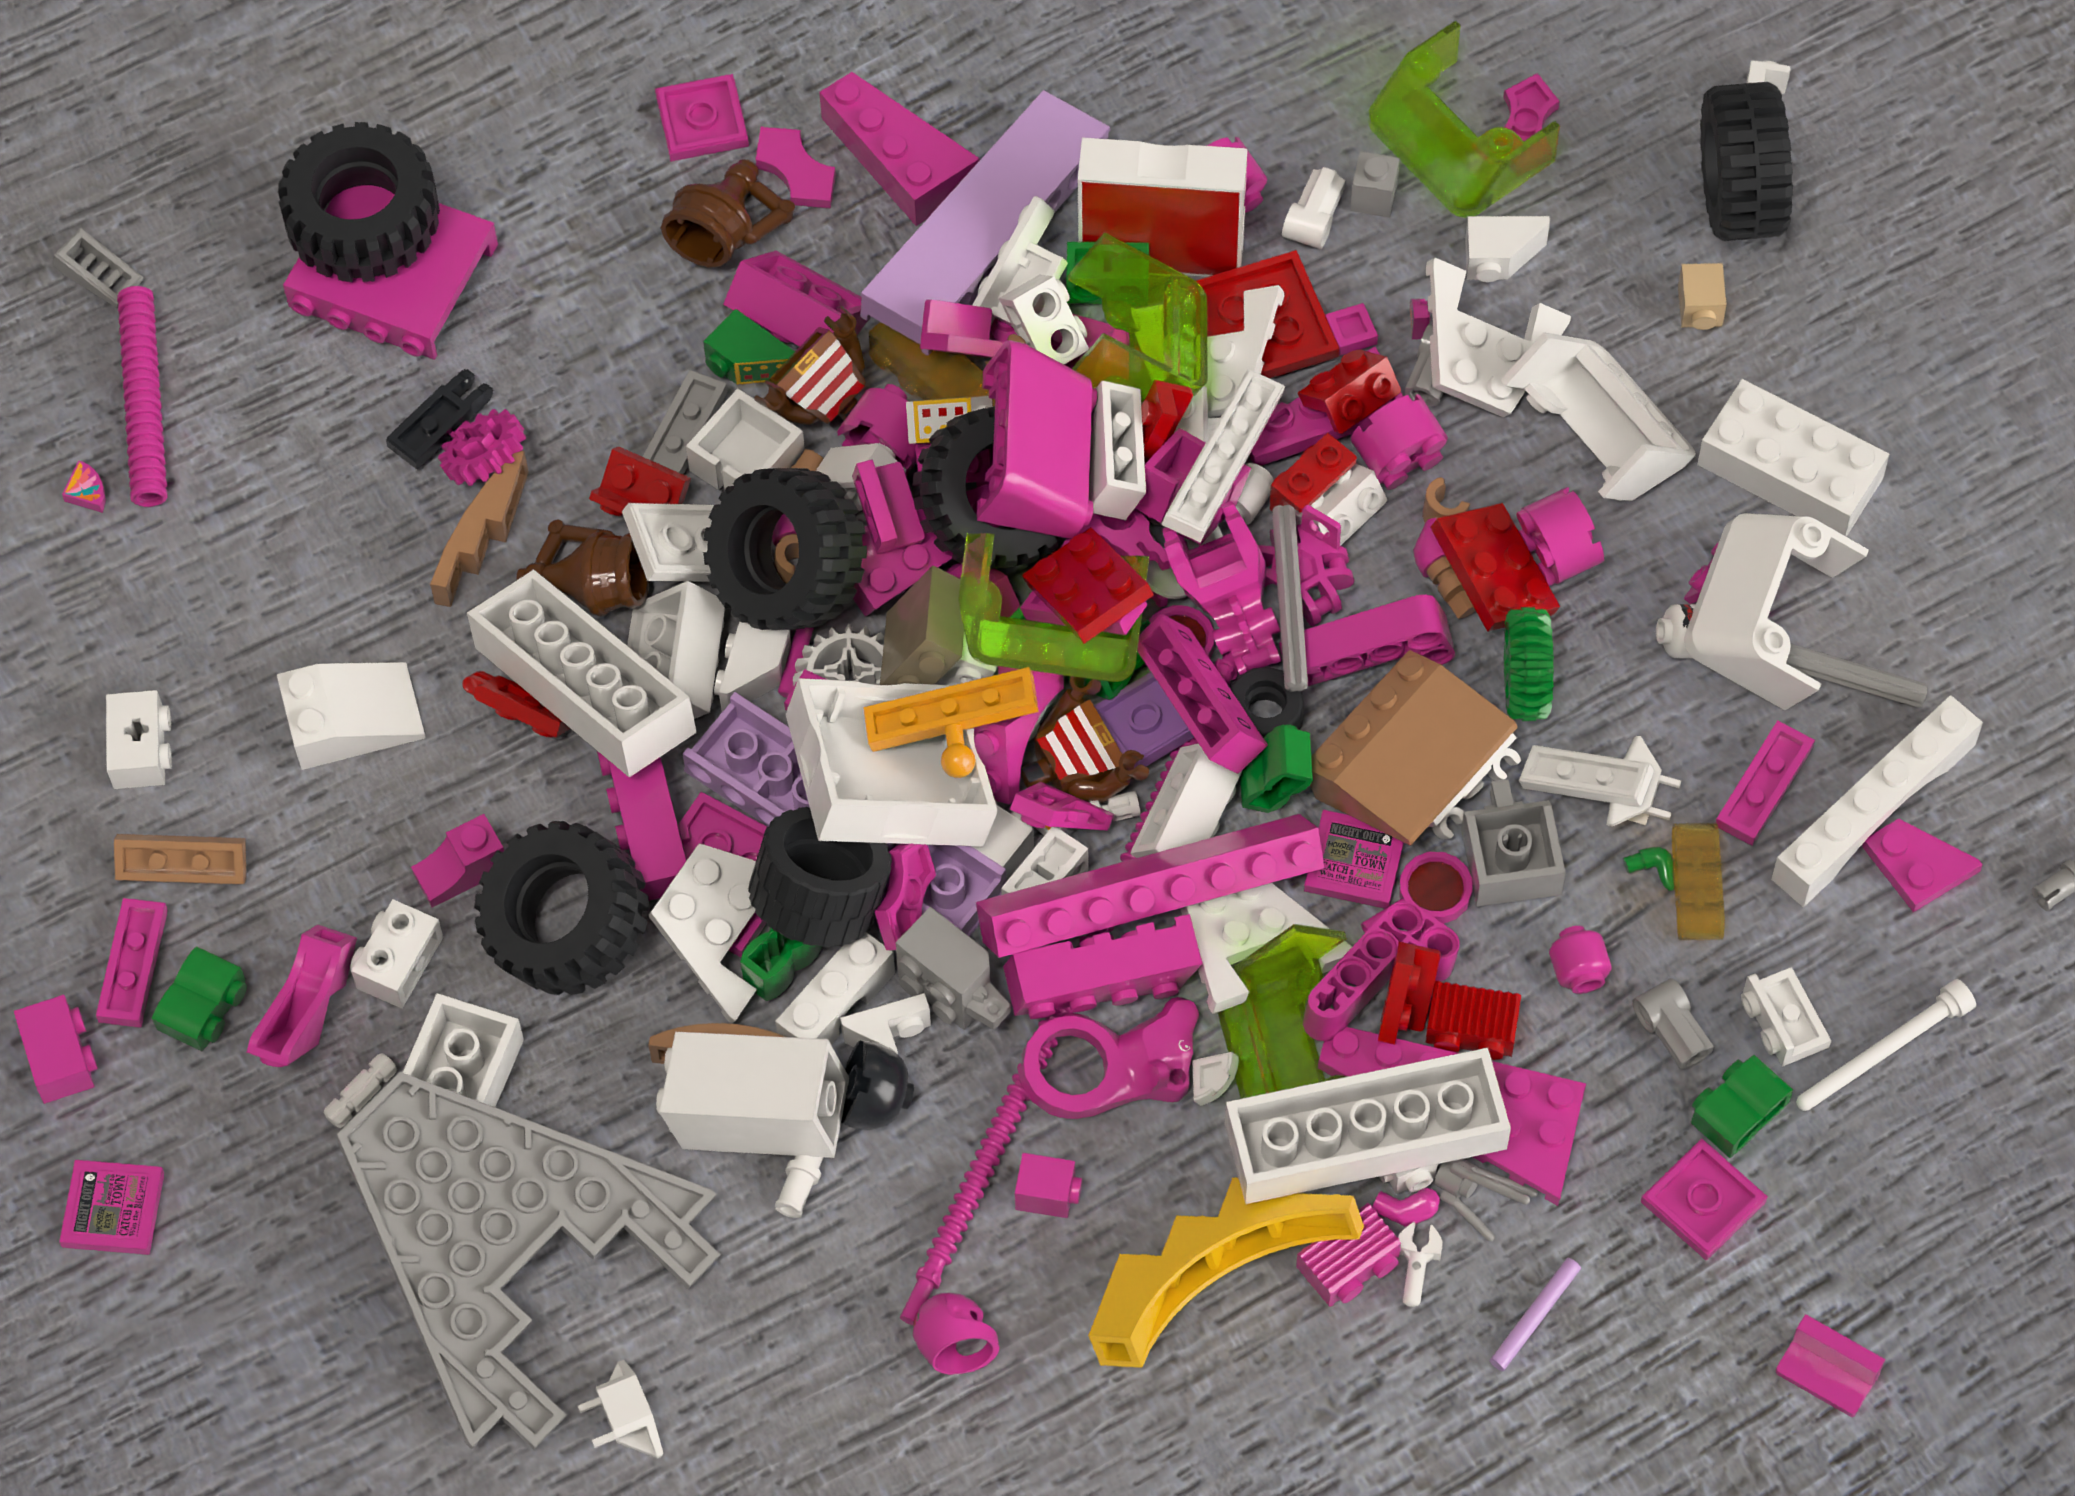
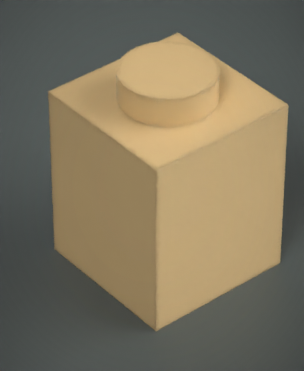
M1723 263L1682 264L1678 282L1681 327H1694L1699 330L1722 327L1726 310Z

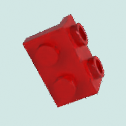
M1359 349L1345 354L1341 358V362L1329 371L1315 375L1310 380V384L1300 390L1298 395L1303 407L1326 413L1334 432L1342 434L1401 392V388L1386 356Z
M1154 380L1141 405L1144 464L1174 434L1193 398V392L1190 387Z
M1327 433L1315 445L1307 448L1289 469L1280 473L1271 484L1270 510L1272 511L1277 505H1291L1298 512L1302 513L1306 505L1311 506L1356 464L1357 456Z

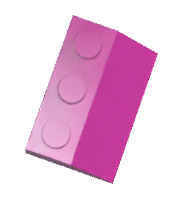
M776 250L740 261L723 303L732 310L737 309L755 323L767 328L769 333L780 341L792 342L799 347L818 327L829 329L833 333L824 323V319L829 316L836 322L841 316L840 306H843L856 318L855 332L857 335L868 322L860 317L861 296Z

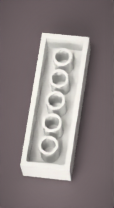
M532 570L467 612L475 648L628 777H631L696 733L690 697L535 570Z
M1488 1048L1228 1101L1225 1108V1127L1245 1204L1507 1150L1511 1130Z

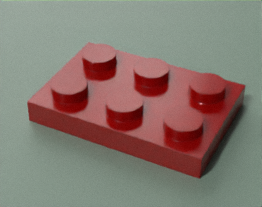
M1503 503L1440 517L1431 525L1430 528L1487 632L1505 628L1506 615L1512 609L1535 607V609H1546L1549 615L1552 616L1560 608L1557 599Z
M1092 527L1074 536L1063 547L1050 556L1039 560L1034 567L1022 574L1028 587L1083 644L1154 596L1148 583Z

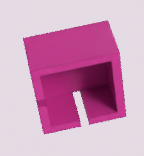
M1178 428L1145 464L1146 494L1135 509L1161 523L1206 442ZM1245 464L1243 465L1222 504L1232 501L1235 506L1237 505L1250 473V467ZM1219 508L1201 543L1183 534L1180 535L1201 545L1217 528L1218 523H1221L1226 518L1222 508Z

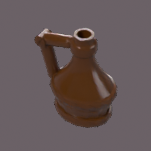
M742 159L728 168L721 182L714 184H689L676 191L673 209L664 215L661 231L663 238L669 246L681 257L697 265L720 267L731 260L735 249H739L745 244H755L780 225L790 223L795 210V204L790 200H783L763 183L757 181L759 175L757 166L750 160ZM749 193L772 211L753 225L744 203L745 195Z
M559 519L549 523V534L535 563L529 564L526 568H520L517 572L518 580L532 570H535L559 591L572 596L584 607L588 608L590 613L599 617L623 606L632 609L640 607L646 600L650 585L630 533L624 536H616L610 530L566 525ZM566 541L582 543L570 555L559 562L553 563L563 543Z

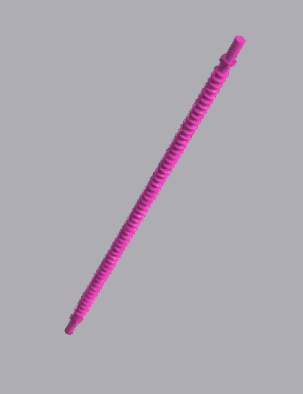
M1229 652L1224 654L1222 659H1217L1214 665L1227 685L1230 684L1231 680L1236 679L1238 674L1232 653ZM1195 737L1170 753L1172 760L1165 763L1167 771L1160 773L1162 781L1155 783L1157 791H1153L1150 794L1152 801H1148L1145 804L1147 811L1140 814L1143 822L1135 824L1137 832L1130 834L1132 842H1128L1125 845L1127 852L1120 855L1122 862L1135 859L1130 852L1181 747L1199 744ZM1114 926L1086 934L1087 936L1080 937L1079 942L1093 937V935L1111 932L1114 930ZM1068 1007L1056 1009L1054 1014L1073 1012ZM1045 1017L1046 1020L1039 1021L1038 1027L1050 1021V1017ZM1056 1038L1047 1042L1040 1050L1038 1058L1040 1069L1047 1068L1045 1059L1053 1056L1050 1048H1055L1058 1045ZM1019 1074L1012 1075L1014 1084L1007 1086L1009 1095H1004L1001 1098L1004 1106L996 1108V1113L999 1116L991 1118L993 1127L987 1128L985 1131L988 1138H983L980 1141L983 1149L975 1151L977 1160H972L969 1163L972 1171L964 1173V1178L967 1182L959 1184L961 1193H956L953 1196L956 1204L948 1206V1211L951 1214L943 1216L945 1226L937 1228L940 1237L932 1239V1244L935 1247L927 1249L926 1253L929 1258L915 1275L917 1282L900 1315V1319L909 1325H913L916 1313L929 1299L933 1289L939 1288L942 1282L941 1275L944 1266L952 1263L949 1255L957 1252V1247L954 1244L962 1242L963 1238L960 1232L968 1230V1225L965 1222L973 1219L971 1210L979 1208L976 1199L984 1197V1192L981 1189L989 1187L987 1177L995 1175L992 1166L1000 1164L997 1156L1005 1154L1003 1145L1011 1142L1008 1134L1016 1132V1127L1013 1123L1020 1122L1021 1116L1019 1112L1026 1111L1024 1101H1030V1098L1020 1083Z

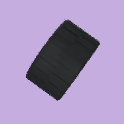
M809 807L785 811L779 817H775L765 830L749 882L750 903L761 920H764L770 928L783 934L788 939L796 940L806 945H820L822 947L850 944L851 941L862 938L865 932L869 931L873 926L876 917L874 910L880 905L891 871V854L888 853L886 843L818 841ZM810 873L824 876V877H826V878H828V879H830V880H827V879H823V878L814 876V875H812V874H810Z

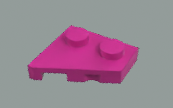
M1042 782L1016 793L1010 810L1021 814L1020 819L1024 823L1037 828H1045L1046 825L1048 827L1107 831L1115 815Z
M1901 819L1895 820L1870 835L1862 844V848L1913 912L1979 873L1983 865L1979 859Z

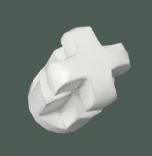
M1136 791L1115 795L1108 799L1107 805L1103 806L1100 805L1098 800L1089 802L1114 813L1113 822L1137 817L1141 814Z

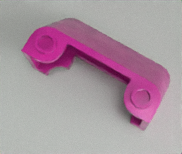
M1006 340L983 369L982 389L989 390V398L995 399L993 465L985 473V481L990 482V495L988 499L980 498L977 501V521L1072 539L1079 533L1083 525H1089L1093 515V502L1089 500L1091 412L1096 405L1097 389L1092 387L1091 379L1025 343Z

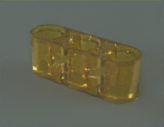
M1673 823L1672 859L1678 939L1723 940L1725 915L1718 824Z

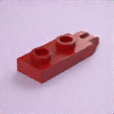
M477 671L464 678L462 682L464 690L474 695L477 701L494 708L495 712L505 719L519 720L532 726V730L541 736L556 738L571 729L520 685L499 675L494 677L484 671Z

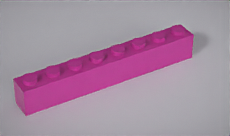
M1296 814L976 902L982 941L996 956L1001 958L1323 869L1324 862L1319 829L1302 815Z

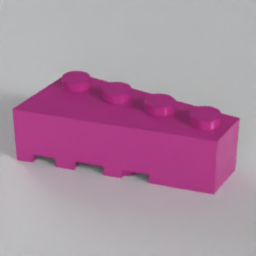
M850 72L819 92L822 120L915 226L927 220L980 161V158L853 72Z
M1190 914L1174 917L1175 924L1164 929L1155 930L1154 923L1151 922L1138 925L1136 930L1127 932L1115 940L1113 935L1107 932L1093 935V937L1081 941L1079 948L1073 949L1072 942L1066 941L1012 954L1004 964L1003 969L1014 1015L1029 1014L1030 1019H1040L1053 1015L1056 1009L1070 1007L1072 1012H1083L1095 1008L1099 1002L1112 1001L1114 1006H1120L1138 1000V996L1153 994L1154 999H1163L1178 994L1179 989L1202 965Z

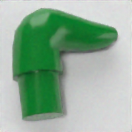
M1661 847L1645 848L1638 850L1636 854L1623 858L1628 874L1641 869L1647 870L1655 867L1663 886L1668 891L1674 889L1673 859L1671 853Z

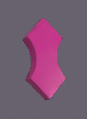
M1538 73L1504 90L1503 99L1508 106L1510 117L1506 125L1493 136L1492 145L1514 173L1548 156L1549 147L1543 136L1542 127L1547 118L1559 109L1560 101Z
M761 127L755 160L758 170L770 172L779 177L788 187L790 201L795 205L831 208L836 177L835 167L819 163L808 155L802 146L800 130Z
M899 844L888 852L891 854L892 859L889 886L882 903L874 910L886 950H896V942L922 916V904L926 889L936 876L928 845Z

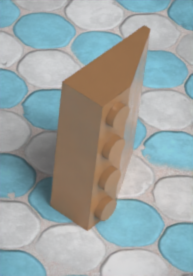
M1408 650L1311 756L1313 780L1310 787L1317 800L1411 846L1518 727L1513 719L1444 666Z

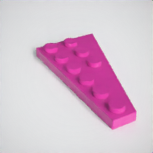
M1345 1027L1343 1031L1335 1034L1332 1040L1323 1042L1318 1069L1339 1079L1459 1053L1397 1038L1395 1045L1378 1041V1034ZM1492 1061L1511 1127L1507 1150L1473 1156V1158L1482 1163L1489 1162L1510 1174L1509 1179L1522 1186L1525 1183L1545 1194L1544 1199L1558 1206L1586 1083Z

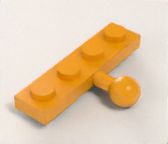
M1029 667L863 707L868 744L873 752L946 734L947 748L942 753L941 766L944 772L953 778H963L969 775L975 766V755L964 744L963 730L1039 712L1034 676Z

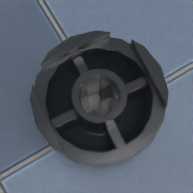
M858 1041L845 1067L846 1073L849 1074V1082L841 1124L862 1130L883 1128L896 1119L901 1108H909L914 1094V1084L908 1083V1069L903 1059L895 1051L876 1042Z

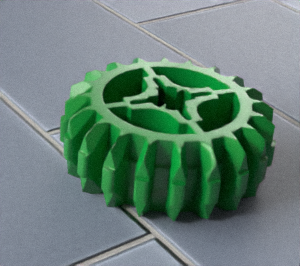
M1535 607L1512 609L1506 615L1503 642V672L1507 714L1511 719H1521L1522 721L1547 719L1552 709L1554 687V655L1550 615L1546 609H1535Z

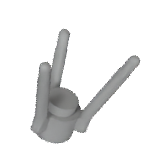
M1462 1159L1442 1163L1434 1180V1184L1443 1189L1440 1199L1453 1206L1490 1242L1495 1239L1494 1234L1459 1199L1461 1195L1469 1198L1478 1184L1525 1205L1530 1202L1528 1196L1536 1197L1538 1195V1191L1532 1187L1522 1186L1509 1178L1482 1169Z

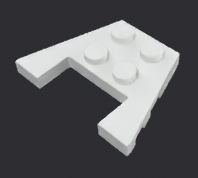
M1433 258L1427 261L1426 277H1430L1431 295L1427 297L1428 312H1431L1433 317V335L1430 336L1432 386L1446 394L1498 416L1505 417L1512 413L1526 390L1505 386L1501 379L1544 332L1562 335L1570 323L1571 316L1539 303L1531 309L1524 339L1458 311L1457 307L1466 271L1440 259Z
M1279 285L1244 291V331L1169 343V310L1163 304L1128 310L1129 319L1152 381L1159 380L1181 386L1203 385L1207 387L1208 418L1221 416L1247 369L1261 375L1264 365L1261 359L1267 340L1272 339L1275 329L1273 320L1278 305L1282 306L1284 291Z
M699 843L648 916L680 959H684L699 979L698 983L707 994L710 993L722 1009L721 1013L726 1020L733 1024L757 989L724 967L720 962L756 911L750 903V893L748 892L749 882L756 861Z
M1273 883L1180 908L1182 916L1187 914L1191 916L1202 960V965L1199 967L1198 972L1201 983L1206 984L1209 995L1207 1003L1212 1014L1242 1004L1247 999L1249 991L1231 964L1296 941L1318 972L1323 974L1329 972L1352 948L1350 944Z

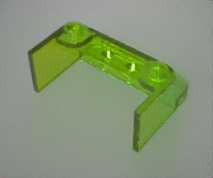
M1455 20L1404 56L1371 104L1368 124L1371 131L1400 158V161L1452 214L1461 218H1468V216H1477L1555 162L1560 125L1553 121L1525 141L1514 131L1504 127L1492 128L1477 137L1429 88L1431 84L1439 79L1444 70L1457 62L1461 25Z
M1104 232L1068 274V281L1102 298V309L1106 321L1112 327L1129 333V346L1102 333L1072 369L1091 379L1093 388H1097L1101 381H1107L1140 389L1141 405L1154 380L1190 387L1193 396L1197 395L1208 381L1207 296L1205 291L1192 278Z
M967 534L958 603L967 647L975 661L984 665L1013 669L1029 667L1031 671L1110 682L1125 680L1132 674L1136 665L1142 613L1126 635L1101 632L1085 644L1067 626L1000 616L1001 593L998 587L989 581L994 534ZM1121 556L1145 581L1147 580L1149 556Z
M1293 924L1232 967L1249 993L1244 1003L1217 1013L1227 1050L1239 1057L1235 1080L1241 1099L1349 1077L1333 1075L1325 1080L1323 1071L1318 1069L1319 1056L1315 1041L1305 1032L1303 1027L1305 1005H1307L1309 994L1323 979L1319 958L1347 940L1345 931Z

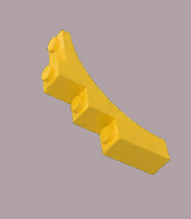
M1232 1177L1218 1217L1176 1215L1161 1256L1119 1254L1088 1335L1100 1365L1142 1368L1160 1333L1193 1297L1225 1274L1252 1260L1279 1250L1312 1242L1360 1239L1364 1224L1354 1196L1297 1193L1245 1204L1239 1178Z

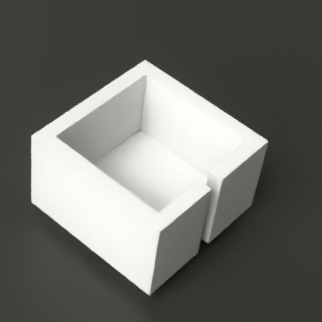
M738 388L686 445L689 471L717 490L723 485L724 490L727 486H734L733 483L738 477L743 474L753 473L754 470L790 468L796 464L805 450L804 436L801 429L772 410L757 403L752 397Z

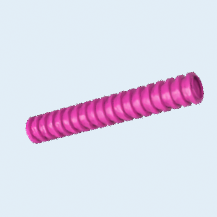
M130 286L122 289L117 295L119 304V333L121 336L120 345L122 347L120 350L122 357L121 365L124 380L123 397L126 412L125 421L127 424L125 427L127 433L126 442L128 445V466L130 468L128 473L131 479L129 482L131 490L130 499L136 505L153 507L162 504L168 497L166 490L167 481L165 478L166 469L164 467L166 462L163 445L164 437L162 434L163 425L161 422L162 405L159 390L160 381L158 378L159 361L157 358L158 349L155 335L154 294L146 287Z

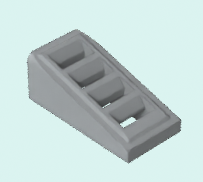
M79 228L54 254L53 266L57 270L116 308L119 305L117 301L118 293L124 288L138 286L144 278L82 228ZM82 252L87 254L88 256L80 264L74 261ZM95 260L98 261L100 264L92 273L86 270ZM108 268L114 271L103 283L98 279ZM120 277L125 278L127 281L116 293L110 289Z

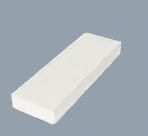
M1533 745L1519 782L1523 789L1641 807L1654 770L1651 764L1646 762Z

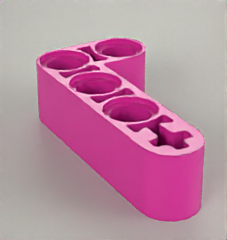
M1427 594L1405 598L1304 630L1308 686L1402 658L1408 650L1441 665L1448 663L1455 657L1447 616L1436 598ZM1280 641L1279 647L1282 656V643Z
M1401 901L1394 903L1313 988L1309 994L1303 1018L1305 1032L1311 1038L1318 1041L1332 1040L1335 1034L1343 1031L1390 980L1399 941L1439 950L1442 955L1435 981L1447 979L1453 972L1460 941L1457 934L1411 902ZM1372 955H1373V956H1379V957H1381L1382 959L1372 957ZM1345 983L1354 984V985H1356V987H1354V986H1349V985H1347V984H1345Z

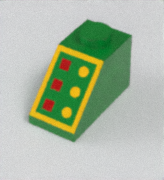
M737 309L703 341L707 367L716 376L721 378L725 376L736 385L762 383L765 380H769L795 352Z

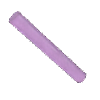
M1566 1258L1489 1361L1496 1369L1504 1371L1581 1270L1580 1265L1576 1261Z

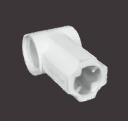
M1325 167L1319 170L1313 169L1298 204L1293 203L1288 211L1282 230V237L1317 249L1324 247L1331 229L1333 213L1345 189V180L1336 171Z

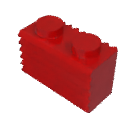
M1435 981L1425 1043L1433 1044L1435 1048L1458 1052L1460 1049L1474 1051L1488 1048L1491 1060H1499L1503 1056L1512 1057L1521 995L1519 993L1512 994L1509 991L1486 990L1483 987L1476 988L1475 986L1468 987L1467 985L1460 986L1457 983L1451 984L1449 982Z

